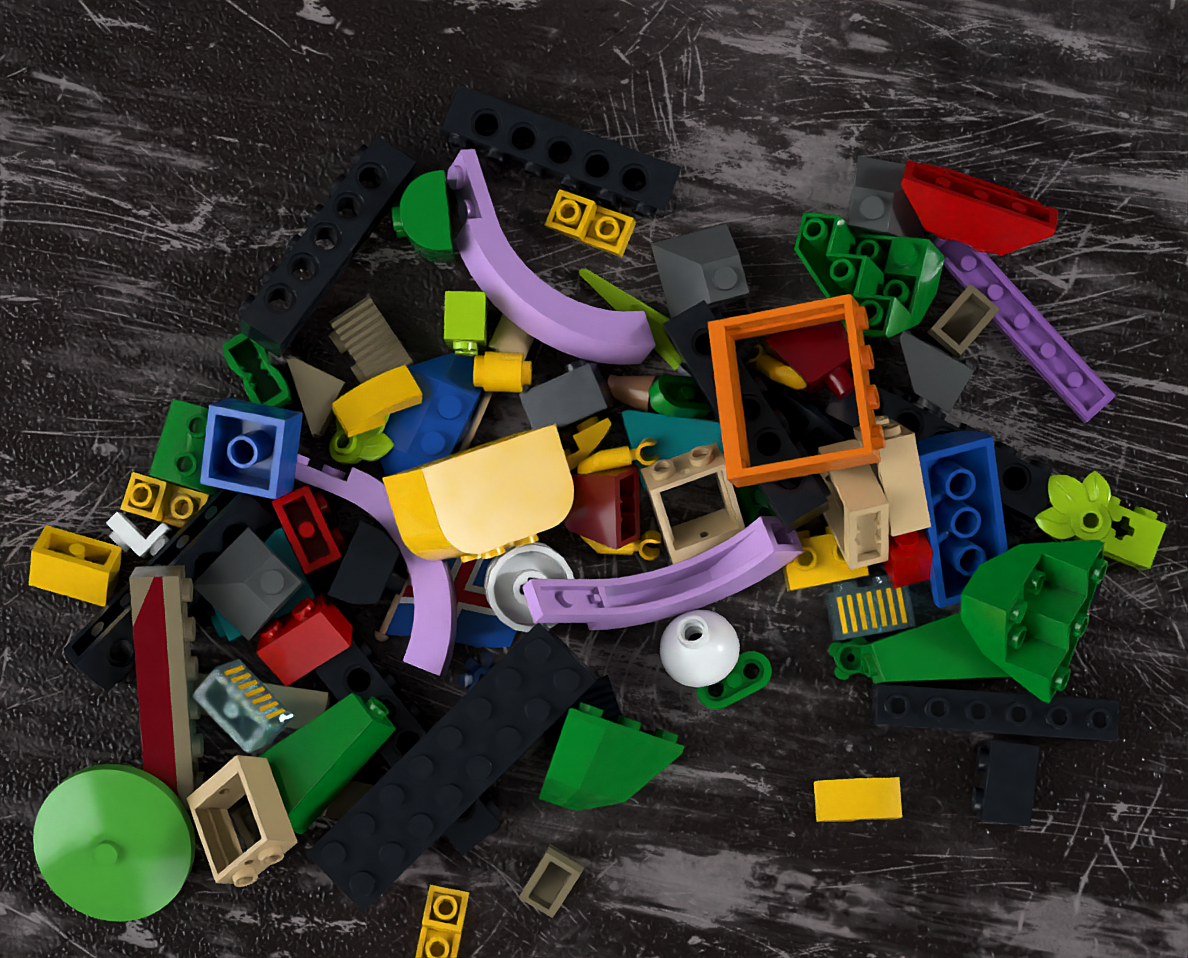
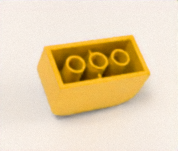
M556 424L514 433L382 478L403 542L415 555L431 561L460 557L462 563L481 557L482 559H488L505 553V548L514 545L515 547H520L539 540L537 533L557 526L566 518L574 499L573 480Z

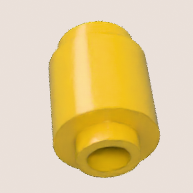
M485 351V355H475L473 370L474 387H483L484 391L522 393L524 385H531L532 362L524 360V353Z

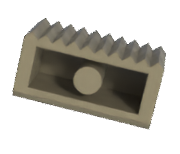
M367 296L329 321L334 329L333 332L328 334L341 354L347 350L356 362L350 368L361 384L402 365L407 367L414 365L412 359L370 296Z

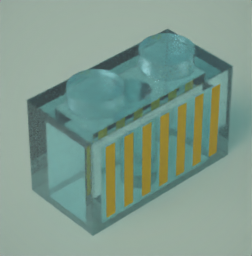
M888 575L872 577L873 585L857 588L856 580L833 584L834 592L824 594L833 641L916 627L908 585L894 589Z
M240 659L215 667L192 695L247 754L271 744L294 716Z

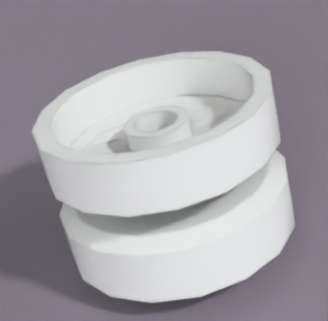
M533 542L520 547H515L514 545L505 548L506 552L493 557L487 566L484 579L486 599L499 620L514 630L529 632L537 624L533 621L524 591L521 589V585H525L528 582V578L574 579L573 572L565 559L545 543ZM545 623V624H546L549 628H552L553 626H555V625L558 624V623Z

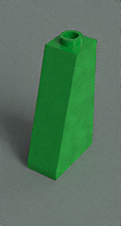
M961 611L861 646L863 654L860 656L863 671L868 678L872 677L874 684L1012 678L982 654L961 620Z
M351 693L258 756L268 760L295 833L303 834L396 730L387 717L389 714L388 709L375 697L366 699Z

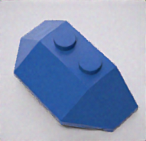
M455 352L407 367L422 392V403L391 413L382 433L392 440L394 446L386 455L380 458L386 476L449 456L456 452L484 393L483 387H474L473 370L475 357L456 356Z

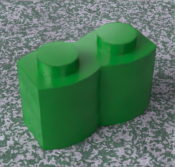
M242 333L223 344L224 357L230 368L243 379L246 394L252 403L282 409L294 403L292 389L287 380L273 367V361L268 350Z

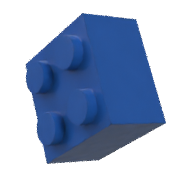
M226 398L210 404L200 484L275 500L292 492L303 413L232 398Z

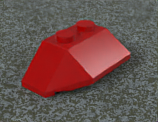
M907 160L901 186L925 230L934 233L940 239L956 240L971 245L979 252H992L1002 256L1049 238L1055 233L1058 210L1051 206L1045 207L1039 201L1020 192L945 167L927 163L920 164L912 160Z

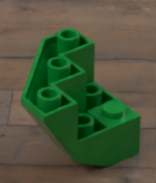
M803 212L794 250L825 297L832 298L851 294L859 306H865L869 328L863 330V335L885 338L892 337L920 324L937 293L945 256L930 239L859 234L849 227L840 215ZM841 320L846 327V320Z
M1099 540L1019 544L980 564L961 593V620L982 654L1038 699L1048 704L1056 691H1063L1068 683L1071 673L1069 665L1078 639L1083 636L1089 622V615L1087 613L1097 584H1100L1108 567V561L1103 560L1105 542Z
M580 702L578 710L569 708L539 799L575 811L624 803L682 754L684 746L676 743L679 735L659 728L655 729L654 735L639 731L642 723L620 715L617 722L601 718L604 710Z

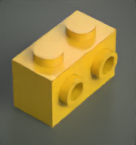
M46 525L31 551L29 585L105 607L119 581L122 547Z
M827 526L825 527V535L815 537L810 536L809 530L796 532L804 552L783 566V573L788 592L865 577L869 575L868 567L864 566L850 570L830 527Z

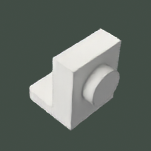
M116 512L106 522L113 530L109 537L118 546L122 547V550L125 552L131 548L142 558H147L150 554L154 557L170 540L168 536L174 531L168 524L162 523L147 537L124 514Z

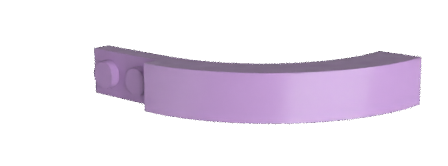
M475 149L460 150L449 167L447 174L449 187L454 190L458 201L459 219L464 224L455 241L466 267L482 292H486L489 300L514 324L557 350L600 363L618 365L641 364L656 346L645 312H622L592 307L565 296L536 276L517 256L502 232Z
M298 454L295 479L355 503L379 521L391 535L405 559L414 593V622L403 661L438 676H446L453 655L457 631L456 592L447 559L437 561L426 560L418 557L408 549L400 536L384 482L352 467L346 482L344 481L345 472L325 464L321 471L307 466L310 458Z
M760 516L744 530L725 542L695 557L665 568L610 579H530L522 588L534 623H587L589 630L623 628L677 616L724 599L773 574L804 551L796 530L787 534L777 516Z

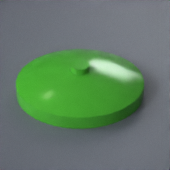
M100 764L86 767L61 781L42 804L35 821L33 834L36 861L50 888L72 908L100 920L132 921L159 911L181 890L191 872L195 858L196 847L193 825L186 808L178 796L165 783L150 773L121 764Z

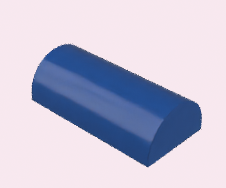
M949 432L931 436L916 443L931 527L923 529L933 551L930 583L933 602L939 608L960 603L961 593L978 566L1008 551L993 436L983 432Z

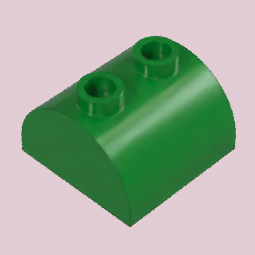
M444 170L431 171L413 180L403 193L400 206L392 207L394 231H396L397 238L407 237L413 249L423 258L436 263H454L456 258L448 184Z
M179 400L171 401L148 476L210 495H214L220 489L200 484L208 408Z

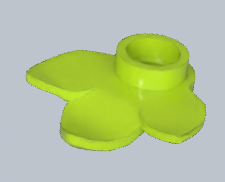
M390 414L385 415V425L389 419ZM336 417L337 432L330 441L329 451L332 458L338 463L353 465L361 460L372 462L382 458L393 448L394 443L387 435L382 433L385 425L348 438Z
M1096 471L1090 473L1082 483L1068 475L1050 476L1048 493L1053 507L1042 511L1035 517L1038 526L1045 533L1059 540L1074 536L1081 540L1100 541L1105 538L1112 524L1111 515L1107 510L1111 498V491L1107 481ZM1092 514L1098 517L1099 524L1095 528H1087L1083 524V520L1087 515Z

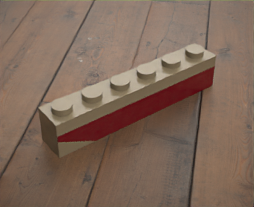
M185 565L135 567L129 577L143 770L165 783L178 796L186 810H190L186 798L206 782L205 772H199L198 758H202L204 752L202 733H196L195 719H200L201 699L200 695H193V681L198 680L197 656H191L190 642L195 641L196 624L194 617H188L187 602H192L193 582L192 578H185Z

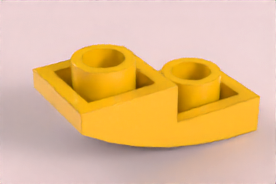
M561 189L558 190L545 222L547 228L621 258L636 225V220L630 216L598 206L595 201Z
M402 365L353 388L332 403V410L349 438L384 426L385 415L422 403V392L407 366Z
M595 416L576 426L579 433L573 435V441L579 451L572 454L569 448L564 450L570 473L577 470L582 460L593 455L605 440L612 425L608 417L599 421L598 417Z
M132 472L120 510L182 528L212 496Z
M899 777L836 779L814 782L816 822H852L856 820L902 818Z
M430 885L415 958H457L469 892Z

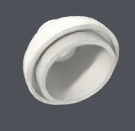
M693 610L676 617L666 627L660 641V657L666 672L675 681L691 687L709 686L725 678L736 665L740 651L739 639L733 626L723 616L709 610ZM694 633L702 635L695 641H688L689 637Z

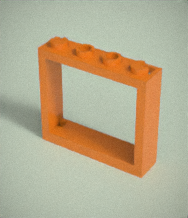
M851 294L708 322L727 480L737 488L881 462L879 449L885 448V437L881 424L876 425L874 409L880 408V401L876 385H870L868 371L874 369V358L871 346L864 343L863 330L869 328L868 316L865 306H859ZM845 319L863 447L751 467L735 341Z

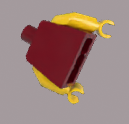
M841 320L774 333L765 339L766 351L769 355H767L760 344L754 346L758 353L757 357L749 359L745 363L772 381L795 390L805 388L812 394L827 384L838 400L844 399L855 391L854 380L847 372L852 367L847 329Z
M645 438L639 443L638 448L629 449L627 445L598 451L582 460L577 470L571 472L574 485V499L572 507L565 518V526L569 531L580 535L597 553L633 555V551L639 552L642 558L648 561L654 560L659 556V548L646 546V543L658 544L661 542L662 535L654 530L646 531L640 539L639 466L632 465V461L638 460L643 465H652L659 459L660 455L648 457L642 451V448L645 446L656 445L658 442L656 439Z

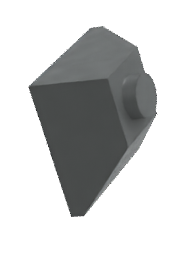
M862 156L857 157L846 223L856 233L923 239L925 228L901 186L906 164Z
M727 224L651 243L671 319L705 300L710 309L747 300L750 293L738 250Z
M912 328L901 332L900 342L914 393L920 396L917 402L936 413H939L941 408L950 412L974 372L973 363L962 356L957 359L941 344Z
M247 527L193 583V587L250 641L306 582Z

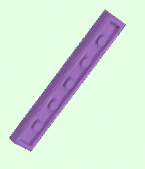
M937 238L933 242L945 256L943 264L945 272L963 291L971 283L1000 309L991 322L1084 424L1116 396L986 253L979 252L971 245L956 240L948 241Z

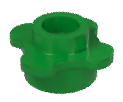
M855 636L850 642L842 644L840 642H833L830 645L828 652L834 658L836 665L834 674L838 679L847 680L850 675L856 673L866 675L860 661V656L863 654L861 646L867 644L863 637ZM849 654L854 656L853 662L847 660Z

